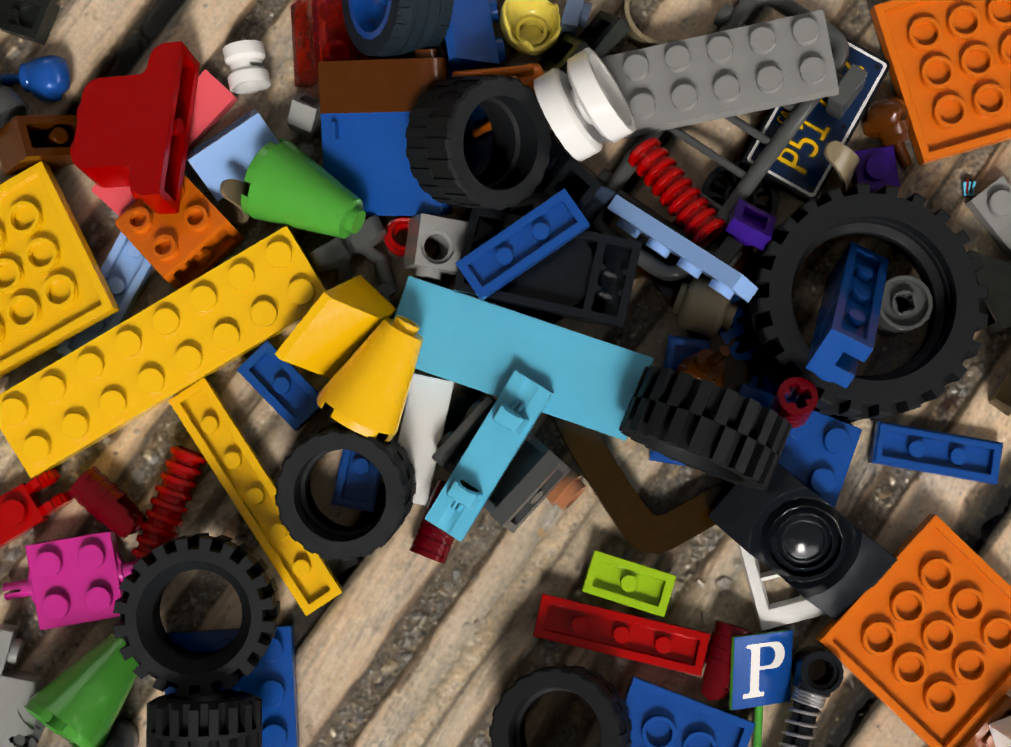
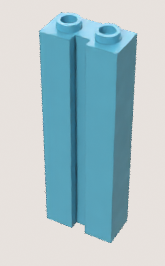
M408 276L395 317L396 315L404 316L420 326L417 333L423 337V343L415 369L499 397L513 372L518 370L553 392L552 397L542 411L543 413L627 441L628 436L622 434V431H619V427L644 367L653 365V357L486 301L481 302L480 299Z

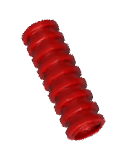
M653 137L642 141L630 153L627 160L629 165L636 167L637 175L644 177L643 181L646 186H652V194L657 197L660 196V204L668 206V214L676 216V224L685 227L683 230L684 234L688 237L692 236L691 241L694 244L704 246L710 243L723 231L725 226L724 219L716 218L717 211L715 208H708L709 201L707 198H700L701 191L698 187L692 188V180L689 177L684 178V170L681 167L676 168V160L673 157L668 158L669 152L664 147L660 148L661 142L658 138Z
M175 445V447L170 446L171 458L165 459L164 462L167 466L166 472L161 471L159 475L163 480L161 484H156L155 490L158 493L156 497H151L150 502L153 504L152 509H147L145 513L149 518L147 522H142L143 534L137 535L136 538L139 545L138 547H133L131 551L135 558L140 559L160 545L178 538L177 526L181 527L184 521L180 518L182 514H187L186 502L192 501L193 498L190 494L191 488L196 489L198 484L194 481L195 477L201 476L200 464L206 463L202 453Z

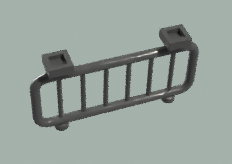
M740 0L736 7L725 3L716 15L713 24L720 28L717 32L747 26L744 22L753 10L760 6L771 7L786 17L811 11L793 0ZM826 21L839 85V95L828 98L825 112L840 121L864 88L868 72L853 63L845 76L840 73L849 58V44L845 35L837 27ZM820 99L782 106L789 110L790 114L772 138L737 116L725 118L766 145L747 172L680 128L668 129L669 132L741 178V181L722 206L701 192L700 198H707L709 201L708 207L715 208L717 211L716 218H723L725 226L723 231L714 240L699 247L730 267L735 265L742 255L743 244L729 235L721 245L716 243L726 229L733 206L738 198L747 201ZM664 131L641 135L614 173L605 168L598 176L617 195L691 241L692 236H686L682 229L622 190L636 170V167H631L627 161L632 150L646 139L653 137L659 139ZM612 198L591 222L592 232L628 239L606 223L605 212L613 200ZM641 248L637 265L654 277L663 281L677 282L690 276V274L677 265H667ZM703 274V277L712 280L711 278Z

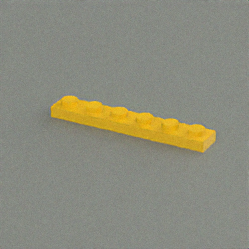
M202 378L168 400L305 616H308L344 592L322 556L316 553L312 554L303 549L304 547L299 542H295L291 538L285 525H282L278 506L275 504L277 486H275L274 481L209 380Z

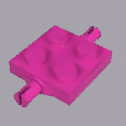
M111 530L48 540L25 546L29 566L28 579L4 582L3 591H9L3 594L7 601L31 596L36 606L40 630L120 617L119 613H113L115 600L122 597L124 590L119 588L124 578L135 570L133 566L139 560L124 561L118 550L116 534Z

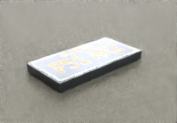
M848 38L846 39L849 44V58L840 73L845 76L853 63L867 71L868 74L864 88L840 121L825 112L829 97L821 98L763 177L777 188L804 203L811 198L814 200L818 198L834 169L824 156L825 145L831 141H839L847 146L890 68L889 61ZM782 106L771 108L759 131L772 138L790 114V111ZM754 138L739 165L748 171L766 145Z

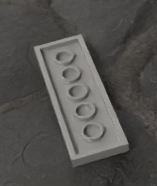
M824 9L600 58L622 92L635 123V131L624 138L839 95V85ZM602 136V143L610 142V140Z

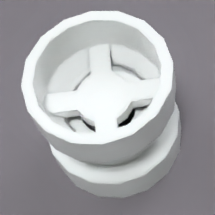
M241 40L224 46L222 49L225 64L230 66L231 71L227 77L230 92L235 94H251L264 91L271 86L269 72L263 66V61L266 58L263 42L258 40Z

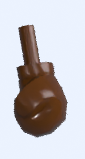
M892 96L869 105L866 119L861 122L864 135L869 138H880L883 147L894 145L902 168L912 165L904 143L905 140L912 137L909 129L911 125L905 103L900 98Z
M721 346L716 351L706 348L692 353L679 364L676 372H685L700 380L706 379L714 382L716 386L723 388L725 381V363L723 359L730 354V350L727 346Z

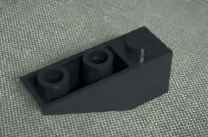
M550 133V160L543 174L544 178L538 186L549 197L554 196L565 188L591 224L614 197L616 192L583 162L574 159L562 143Z

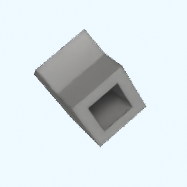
M301 91L292 99L287 125L290 130L314 139L321 124L320 98Z

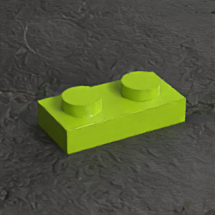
M593 549L581 591L664 617L677 576Z

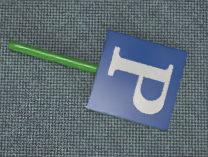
M791 629L732 636L729 709L738 710L754 707L753 747H762L763 706L790 702L793 648V630Z

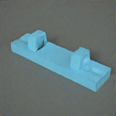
M515 370L424 519L462 542L552 397L553 392L518 370ZM460 481H465L469 485L479 490V492H474L465 488Z

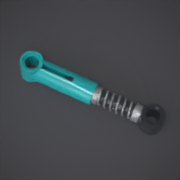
M816 646L802 648L795 654L792 660V673L794 677L792 685H794L795 689L791 699L794 700L792 708H788V711L791 712L789 719L784 720L787 723L785 731H781L784 734L782 742H778V745L781 747H812L809 744L810 739L816 738L813 729L819 727L816 719L817 716L822 715L819 709H824L825 699L830 697L831 693L839 688L843 680L844 670L840 660L832 653ZM823 659L826 665L823 677L815 681L811 680L808 675L809 666L815 660Z

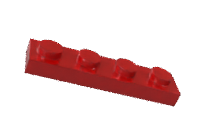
M542 593L532 634L534 637L697 676L702 674L710 633L546 593Z

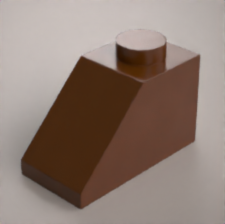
M27 115L13 117L0 129V161L4 175L19 174L40 161L47 163L51 170L73 165L70 147L75 138L77 115Z

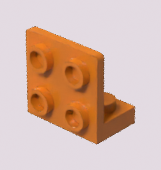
M185 174L179 213L157 214L144 201L138 200L115 221L118 229L157 272L177 290L210 271L245 239Z

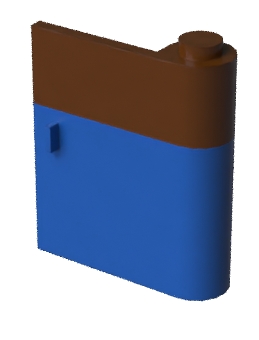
M417 49L413 52L412 58L318 61L323 168L363 201V210L366 212V216H416L420 213L434 216L452 214V206L435 201L431 195L425 193L419 187V182L411 173V166L405 150L407 148V138H405L406 127L409 124L412 108H415L418 98L423 92L430 89L432 84L437 81H444L447 78V58L438 57V49Z

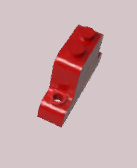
M182 41L162 43L155 47L149 56L146 70L141 74L102 77L90 81L82 92L81 103L77 108L75 138L70 147V155L74 165L97 186L101 188L130 186L132 196L136 200L144 201L157 214H177L180 208L200 63Z

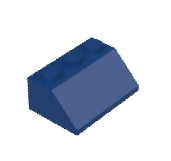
M454 0L451 22L443 40L449 77H452L454 71L498 68L499 63L506 62L502 36H494L492 25L494 22H499L496 0Z

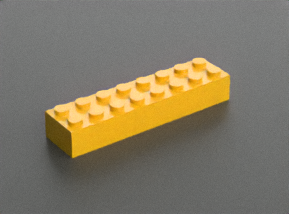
M286 225L1 393L0 429L30 478L39 476L175 397L202 378H207L264 344L267 340H271L298 324L327 289L292 230Z

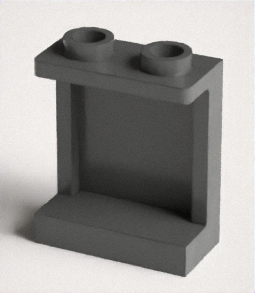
M488 395L484 400L475 402L466 412L464 422L455 431H450L444 435L438 442L437 451L432 455V459L448 473L452 474L496 402L491 395ZM529 432L484 507L502 527L514 533L571 469ZM460 481L465 488L474 492H479V490L469 485L465 481Z

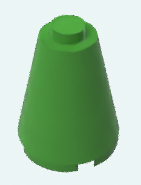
M278 138L280 143L275 144L270 141L259 150L249 165L244 181L250 184L248 197L241 194L240 201L242 210L246 215L256 220L283 226L287 225L288 227L342 239L359 232L366 218V212L363 210V201L300 148L284 138Z
M111 633L32 696L24 708L55 734H59L69 741V744L73 747H102L137 678L133 670L139 664L133 656L126 661L124 660L119 651L126 645L124 637L115 638V634Z

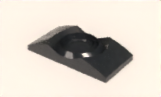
M472 208L460 259L523 216L496 210ZM585 230L485 300L548 312L572 320L623 328L642 242ZM458 269L453 290L478 297Z
M779 462L767 490L760 491L755 488L744 487L738 483L737 485L732 484L707 514L708 518L743 549L772 569L806 600L835 621L865 591L875 586L898 560Z

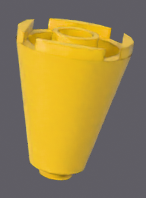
M396 315L394 320L384 318L320 390L316 397L317 405L322 409L326 402L334 409L330 417L354 432L376 438L380 432L386 434L385 442L393 440L398 431L423 343V337L417 333L420 326L401 315Z

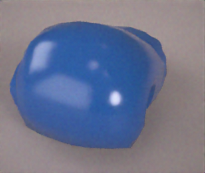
M55 55L42 56L22 63L19 67V73L0 75L3 85L21 84L25 92L33 93L37 99L45 103L60 101L62 94L70 88L69 65L64 58Z

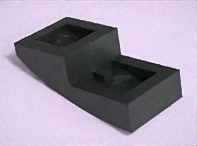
M0 0V30L45 45L60 7L50 0Z
M600 10L578 38L563 32L558 38L556 45L548 50L539 61V64L546 71L558 68L567 74V59L588 47L601 58L627 34L630 28L621 18Z

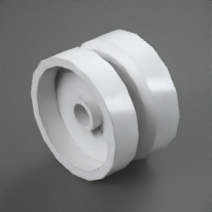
M585 48L567 59V74L558 68H553L534 79V90L537 100L548 123L564 148L579 162L602 150V136L615 143L635 131V123L622 92L605 64L591 48Z

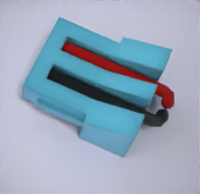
M971 178L961 181L963 196H974L976 181H972Z

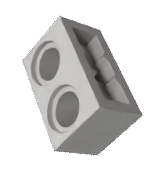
M424 213L411 217L409 220L403 268L416 270L415 277L425 280L440 281L441 275L456 278L458 267L455 263L461 258L469 222ZM427 238L434 240L439 247V255L436 260L431 259L425 253L424 244Z

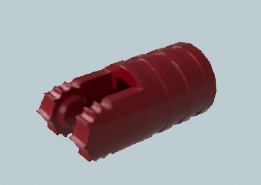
M791 377L779 386L769 408L777 412L778 416L785 417L789 421L788 423L792 424V428H798L806 423L816 407L818 391L808 379ZM787 398H791L790 403L786 402Z
M96 466L84 472L68 492V495L75 499L81 507H84L90 515H93L99 523L106 525L119 537L126 538L128 535L143 530L141 524L148 520L143 511H140L139 507L127 497V494L120 490L114 482L110 481Z
M438 478L409 550L445 564L455 538L424 519L446 484V481Z
M716 620L714 632L712 631L711 641L708 644L707 655L705 656L704 662L707 665L702 678V688L700 689L702 690L701 695L703 694L708 701H719L728 696L727 694L730 692L732 636L753 634L752 631Z

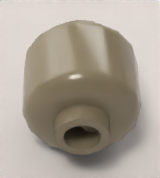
M699 276L698 279H691L690 283L683 281L671 313L677 315L676 321L679 327L707 338H713L718 334L721 327L730 329L738 306L730 303L731 299H726L708 286L711 281L710 279Z

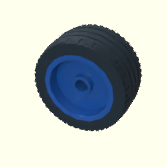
M342 0L341 5L346 30L357 50L364 55L373 57L403 59L412 58L413 52L417 49H437L441 45L451 22L454 0Z

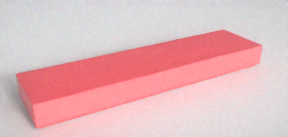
M206 69L198 76L188 152L238 101L236 96ZM95 184L91 189L119 217L138 201L132 196L130 186L101 188Z

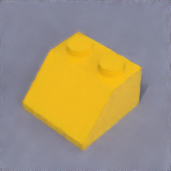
M358 275L324 291L276 351L275 355L282 361L331 379L384 318H391L397 309L361 275Z

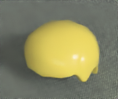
M549 0L504 1L500 11V31L503 39L509 46L523 55L534 56L544 54L556 45L562 31V27H560L561 15L557 3H551Z

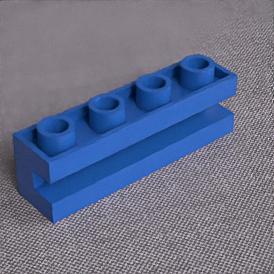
M853 241L849 243L826 280L805 367L814 372L820 379L826 382H834L844 388H847L855 377L858 360L865 362L874 349L889 259Z

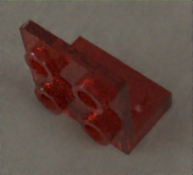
M297 0L290 6L295 87L311 88L319 82L318 61L390 59L364 55L356 49L357 47L351 42V38L346 30L342 0Z

